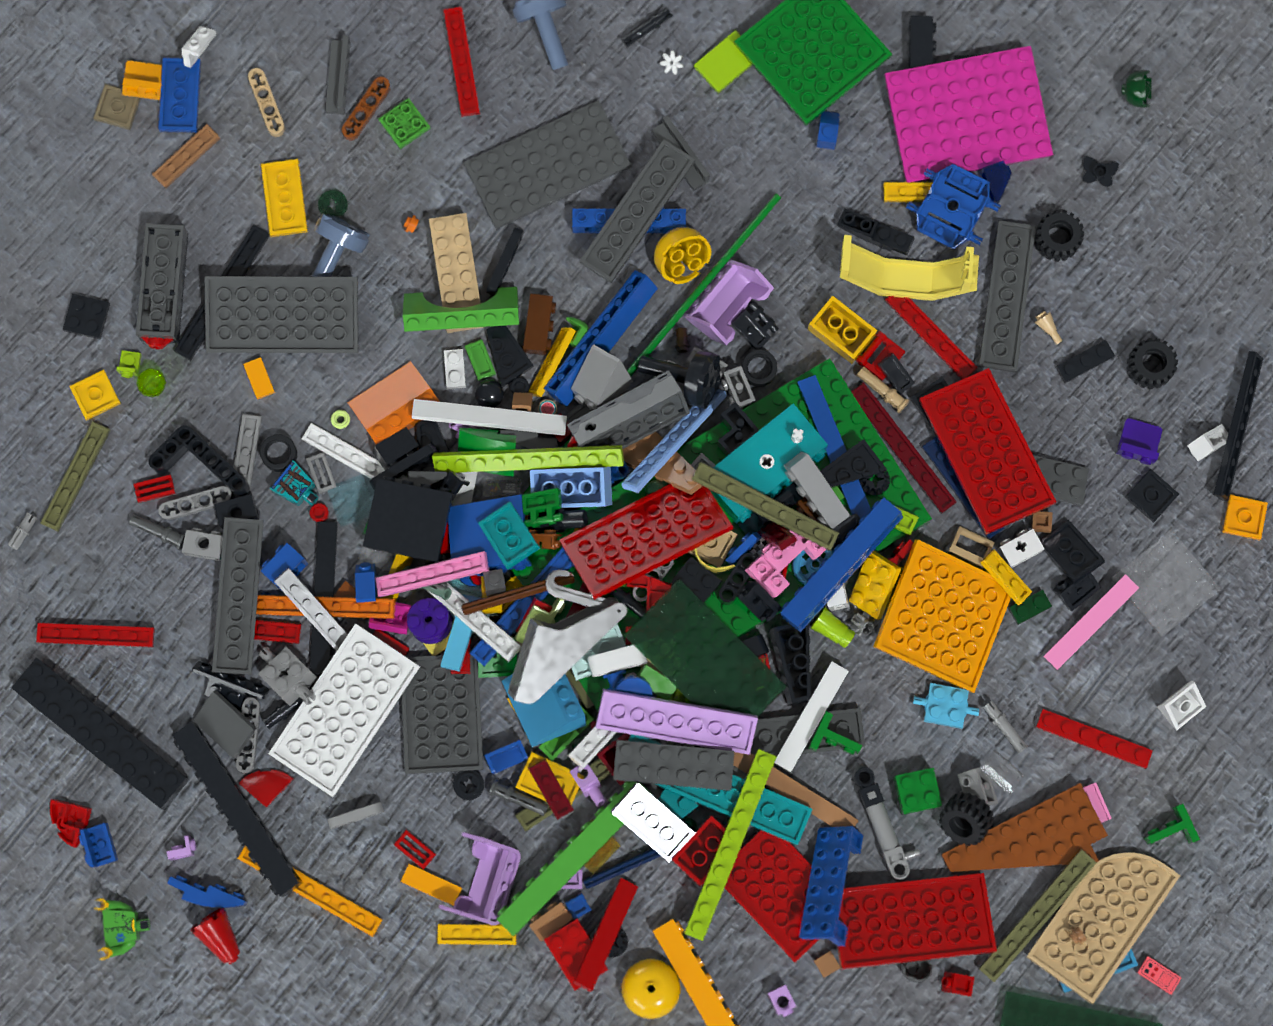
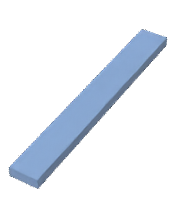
M718 389L706 409L693 406L689 410L690 414L682 417L621 483L623 489L639 493L727 397L726 392Z

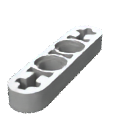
M220 486L164 502L159 507V514L164 520H174L215 508L214 504L216 503H214L212 493L216 497L220 496L222 491L228 493L225 500L221 497L216 498L217 503L231 500L233 494L228 487ZM203 496L210 497V503L206 506L200 504V498ZM185 501H190L192 504L191 509L188 511H183L181 508L182 503ZM174 504H177V508L180 511L178 514L176 510L171 511L169 516L163 513L166 511V507L175 509Z
M247 698L242 704L241 714L249 721H253L257 728L249 739L253 743L252 749L249 751L242 750L236 758V768L244 774L252 772L255 766L261 704L255 698ZM252 701L257 706L252 710V715H256L255 719L245 717V714L250 715V709L247 708V705H250ZM241 753L252 754V757L247 756V762L250 763V767H247L246 770L240 766L245 761V756H241Z

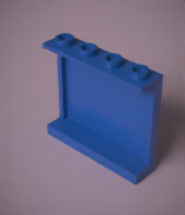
M522 495L451 506L448 516L451 559L485 551L487 553L489 571L502 569L503 573L507 572V568L478 522L509 501L513 504L524 522L525 514L523 513ZM527 557L510 569L523 570L528 566H532V563ZM479 573V574H475V575H477V576H483V573ZM470 576L463 577V578H459V579H468V578H470Z

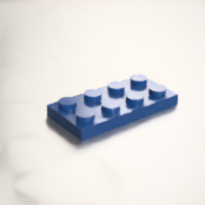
M163 58L159 114L160 132L197 133L201 73L200 59H197L190 68L184 66L183 58Z

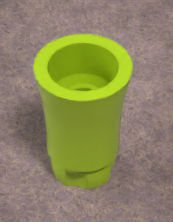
M826 607L822 609L810 629L844 648L848 646L855 636V632L849 629V626L840 621Z

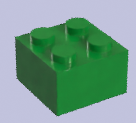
M934 768L893 777L901 815L942 807Z

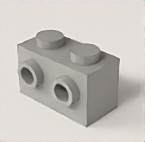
M742 366L723 372L721 383L724 390H728L731 396L728 397L730 405L736 402L743 410L755 403V397Z
M987 766L957 774L964 794L966 792L971 793L973 796L975 794L989 806L998 804Z

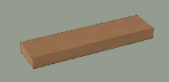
M206 124L152 174L153 177L166 189L220 139L219 135Z

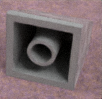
M593 345L571 390L575 394L574 399L582 405L585 403L589 409L595 410L621 396L633 380L620 359Z

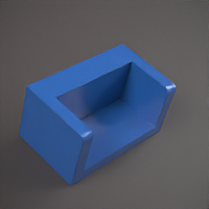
M521 740L484 755L493 775L528 760Z

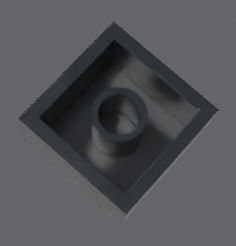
M690 557L670 584L686 590V606L697 614L721 585V580L694 558Z

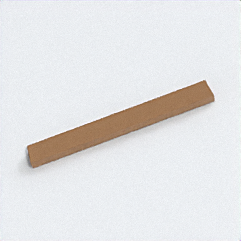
M734 752L733 765L748 774L755 755L752 753L749 755ZM772 767L766 786L786 798L812 808L811 814L832 827L856 826L859 821L858 819Z

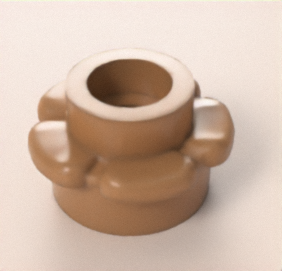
M1079 926L1075 929L1071 928L1072 933L1069 935L1074 943L1083 945L1087 938Z

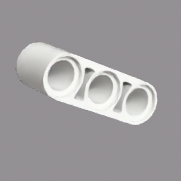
M643 643L590 656L588 657L592 677H597L647 663Z

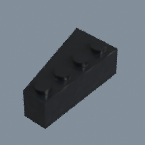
M810 622L801 632L791 624L774 627L769 631L788 706L804 703L811 699Z

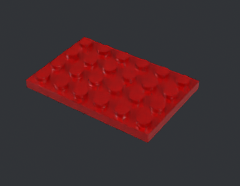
M761 830L738 852L724 888L795 963L819 940L801 939L799 937L812 865L790 842Z

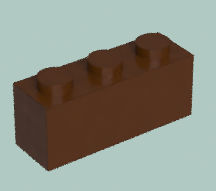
M530 294L523 346L525 353L546 356L547 350H551L552 339H549V332H553L554 321L551 320L552 313L555 314L556 302H553V296Z

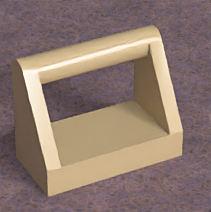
M959 526L947 553L982 570L984 567L980 562L992 550L995 542ZM960 535L988 547L984 557L981 558L956 546Z

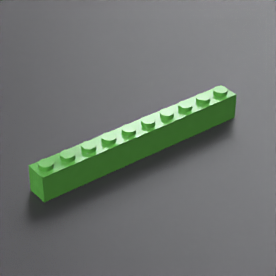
M627 781L622 786L624 790L620 794L616 792L608 800L610 804L606 808L602 806L595 813L596 819L592 823L587 821L581 828L583 832L578 837L574 835L567 842L569 846L564 851L560 849L553 856L555 860L550 865L546 863L539 870L541 875L537 879L531 878L525 885L527 889L523 893L519 891L511 899L513 903L509 907L505 905L497 913L499 915L497 920L513 936L624 825L621 820L612 814L611 810L636 782ZM638 782V783L641 784L647 791H649L642 783Z

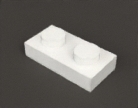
M463 349L444 350L446 388H466Z

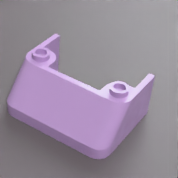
M463 832L462 836L474 840L472 854L480 859L468 897L461 895L456 899L453 908L439 905V909L490 925H498L500 922L497 920L499 917L497 913L507 904L520 863V852L517 849L492 840Z

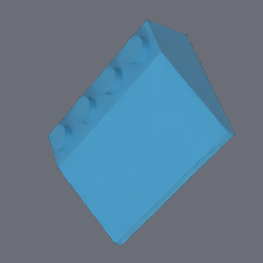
M513 674L502 680L506 693L508 692ZM566 674L536 702L531 704L515 701L507 693L531 747L586 726L585 714Z

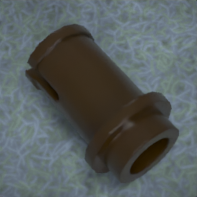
M687 328L675 329L677 343L675 349H677L678 353L688 352L690 344H688Z

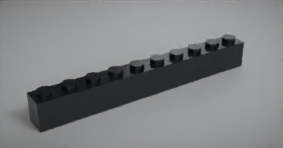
M190 722L174 733L173 737L175 740L173 743L179 751L183 750L185 753V761L190 767H194L196 778L201 783L204 782L207 787L205 789L206 793L218 803L216 805L218 811L222 815L225 814L228 818V821H226L232 831L236 830L239 837L237 839L243 847L246 846L250 851L248 853L250 859L254 863L257 862L260 866L259 872L265 880L268 878L272 884L270 885L272 892L276 896L284 897L303 884L198 725Z

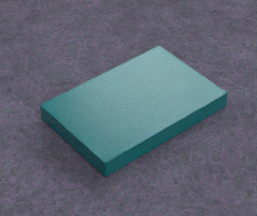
M510 501L478 522L507 570L540 549Z

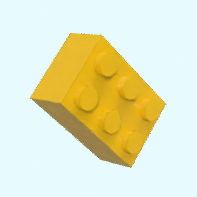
M833 295L809 323L807 329L851 364L854 363L877 333L874 327Z

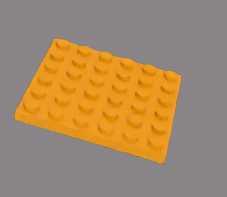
M916 539L873 647L962 689L975 693L1011 597L989 573Z

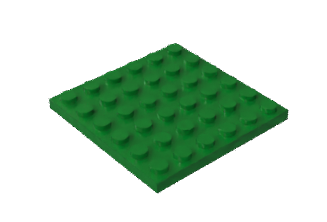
M784 0L734 41L737 48L806 126L892 57V53L845 0Z

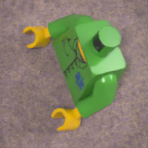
M102 898L95 899V901L101 902V907L94 909L103 911L105 947L97 951L105 952V957L100 958L101 961L109 957L125 954L135 946L136 941L140 940V931L150 930L149 918L138 919V912H134L131 906L121 901L105 900Z

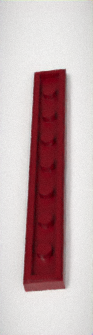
M863 382L852 390V394L875 430L940 514L955 505L957 501L866 384Z

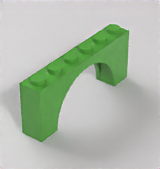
M498 288V292L490 300L478 305L462 308H449L432 304L424 298L423 292L404 294L403 301L404 332L519 325L518 288Z

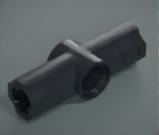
M562 508L556 509L555 514L562 513L563 521H558L553 525L543 524L538 528L529 527V529L538 531L556 530V533H561L568 528H583L588 525L586 510L566 511ZM547 512L539 513V517L547 516Z

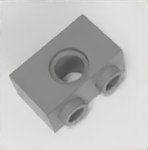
M192 528V531L186 530L182 548L184 555L221 561L223 542L221 532L211 531V534L203 533L204 530ZM203 540H209L208 547H200V543Z

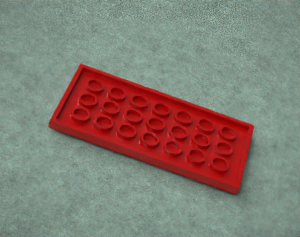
M989 368L919 399L985 534H989L1056 504V500Z
M669 484L559 541L592 598L595 600L733 530V526L708 488L702 486L691 495Z
M984 873L844 888L839 921L848 927L845 946H837L841 970L997 952Z

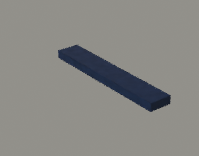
M936 436L923 445L921 448L987 539H991L1005 528L1002 527L989 534H985L938 437Z

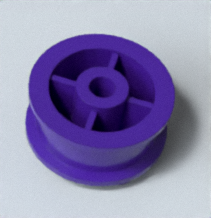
M421 599L408 612V628L415 638L422 643H439L449 635L452 629V616L447 608L437 599Z

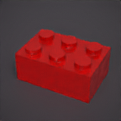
M711 816L671 860L700 887L705 882L726 828Z
M576 919L544 939L574 991L581 988L573 982L591 944V940L579 920ZM605 964L602 968L600 975L608 971V968Z

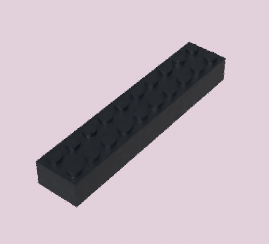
M35 658L11 687V689L160 809L165 811L188 783L189 779L40 659Z

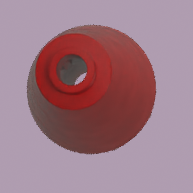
M224 908L215 910L202 918L200 925L196 923L190 928V931L223 963L228 962L230 965L239 959L238 955L241 952Z

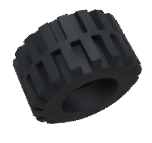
M1055 210L1054 213L1049 212L1046 217L1044 216L1035 231L1034 244H1037L1036 249L1038 251H1042L1041 255L1043 257L1047 255L1048 260L1055 258V261H1060V259L1064 261L1068 257L1074 256L1075 252L1078 251L1084 240V231H1082L1084 227L1083 224H1079L1080 219L1078 217L1076 219L1073 217V213L1069 215L1066 214V210H1063L1062 213L1059 210ZM1052 228L1065 230L1069 236V242L1065 244L1054 242L1049 236V230Z
M1148 338L1146 341L1143 340L1137 344L1131 351L1126 363L1128 364L1127 372L1130 371L1129 377L1130 379H1135L1134 383L1136 385L1140 383L1142 388L1148 386V389H1153L1154 387L1157 389L1165 385L1174 376L1178 368L1176 367L1178 359H1175L1177 353L1172 352V345L1169 347L1166 345L1167 341L1160 342L1159 338L1155 340ZM1143 356H1156L1161 361L1162 370L1157 373L1148 371L1143 365Z
M959 792L954 794L943 808L939 816V823L942 824L940 827L945 831V835L951 837L952 841H957L961 845L970 846L972 844L974 846L983 840L992 826L994 818L992 817L993 812L990 811V806L985 804L983 799H979L977 795L974 794L973 796L969 792H966V794Z

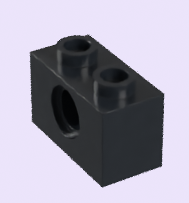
M252 494L214 504L219 526L224 529V518H234L233 512L237 509L242 510V514L238 518L259 520L255 499Z

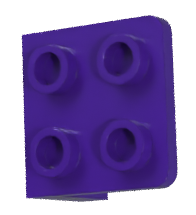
M1131 418L1126 419L1116 454L1121 455L1125 459L1139 460L1146 465L1154 464L1159 456L1157 450L1162 435V428Z

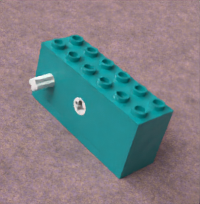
M793 403L714 466L713 469L773 499L781 492L780 490L784 485L788 487L793 483L786 476L785 472L787 470L784 465L800 452L807 453L813 462L818 463L825 457L828 444ZM710 490L714 498L736 524L739 521L743 523L747 518L751 517V510Z

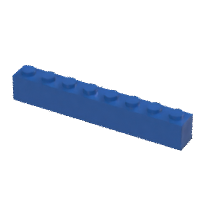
M634 270L544 387L545 391L555 401L566 407L570 404L575 396L571 387L591 347L595 345L609 353L658 288L647 275Z
M885 498L877 501L873 505L872 511L861 518L858 527L855 530L852 529L847 534L846 540L835 547L832 556L829 559L826 558L821 563V568L809 576L806 585L800 587L795 592V597L783 605L780 612L783 619L801 632L903 519L902 512Z

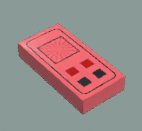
M1146 956L1137 971V974L1172 995L1181 980V977Z

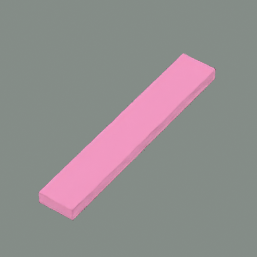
M482 551L376 577L378 597H385L488 572L487 553Z
M1125 574L1043 657L1058 670L1139 587Z

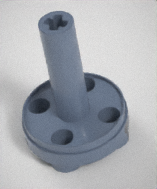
M520 0L515 2L512 11L517 23L535 18L552 70L567 66L568 62L550 13L567 6L566 0Z
M322 213V216H319L315 224L314 230L329 239V242L312 276L331 277L344 248L362 253L369 242L370 234L341 218Z

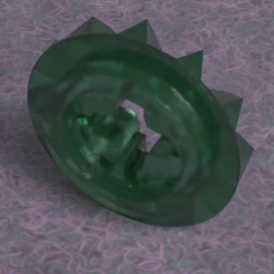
M329 190L320 196L318 209L321 215L324 213L339 218L344 216L348 209V201L342 192ZM331 198L335 204L338 203V205H336L335 211L332 210L331 207H328L329 205H331Z

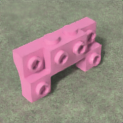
M788 530L796 536L798 541L783 551L768 543L762 548L761 551L763 553L745 571L772 598H775L789 585V582L780 572L804 550L812 560H815L826 549Z

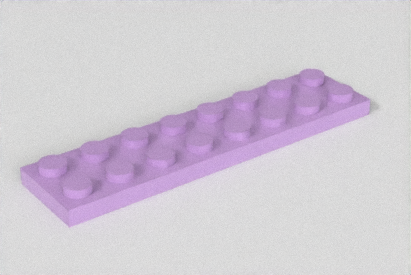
M603 689L596 728L750 755L758 717L757 715Z

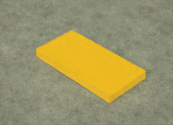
M292 159L261 164L270 237L308 232L299 160Z

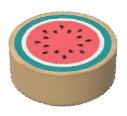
M543 400L538 406V412L556 415L557 406L552 400Z

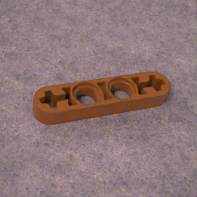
M378 77L373 81L342 127L345 139L349 141L357 139L390 91V83L387 78ZM383 83H385L386 88H381L379 90L378 84L382 85ZM369 97H375L377 101L374 105H368L366 100ZM364 112L366 118L362 121L357 120L356 114ZM352 121H354L357 124L354 127L355 133H350L348 135L347 129H352V127L354 126Z

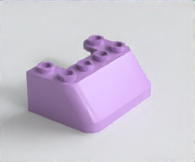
M730 259L683 316L710 339L727 346L734 339L735 330L730 326L731 323L748 306L751 299L757 301L767 299L774 287L757 268Z

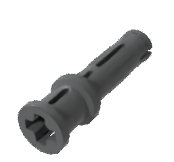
M135 513L130 518L129 525L160 538L162 543L176 546L178 550L183 548L185 534H179L173 531L171 527L165 528Z
M497 779L493 782L489 791L490 796H497L504 799L506 803L513 802L542 816L545 815L548 804L515 791L516 789L513 786L503 785Z

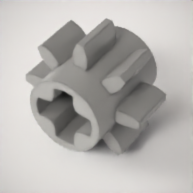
M863 612V614L857 613L851 619L852 626L850 628L858 636H861L862 633L868 635L873 631V622L875 620L866 612Z

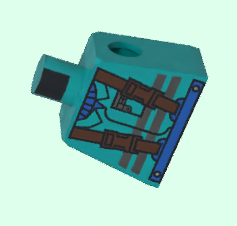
M293 460L270 487L274 494L297 506H300L304 500L313 506L319 498L312 492L316 486L314 482Z

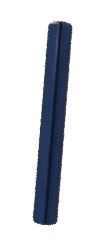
M652 848L585 878L583 883L589 889L661 857V855Z

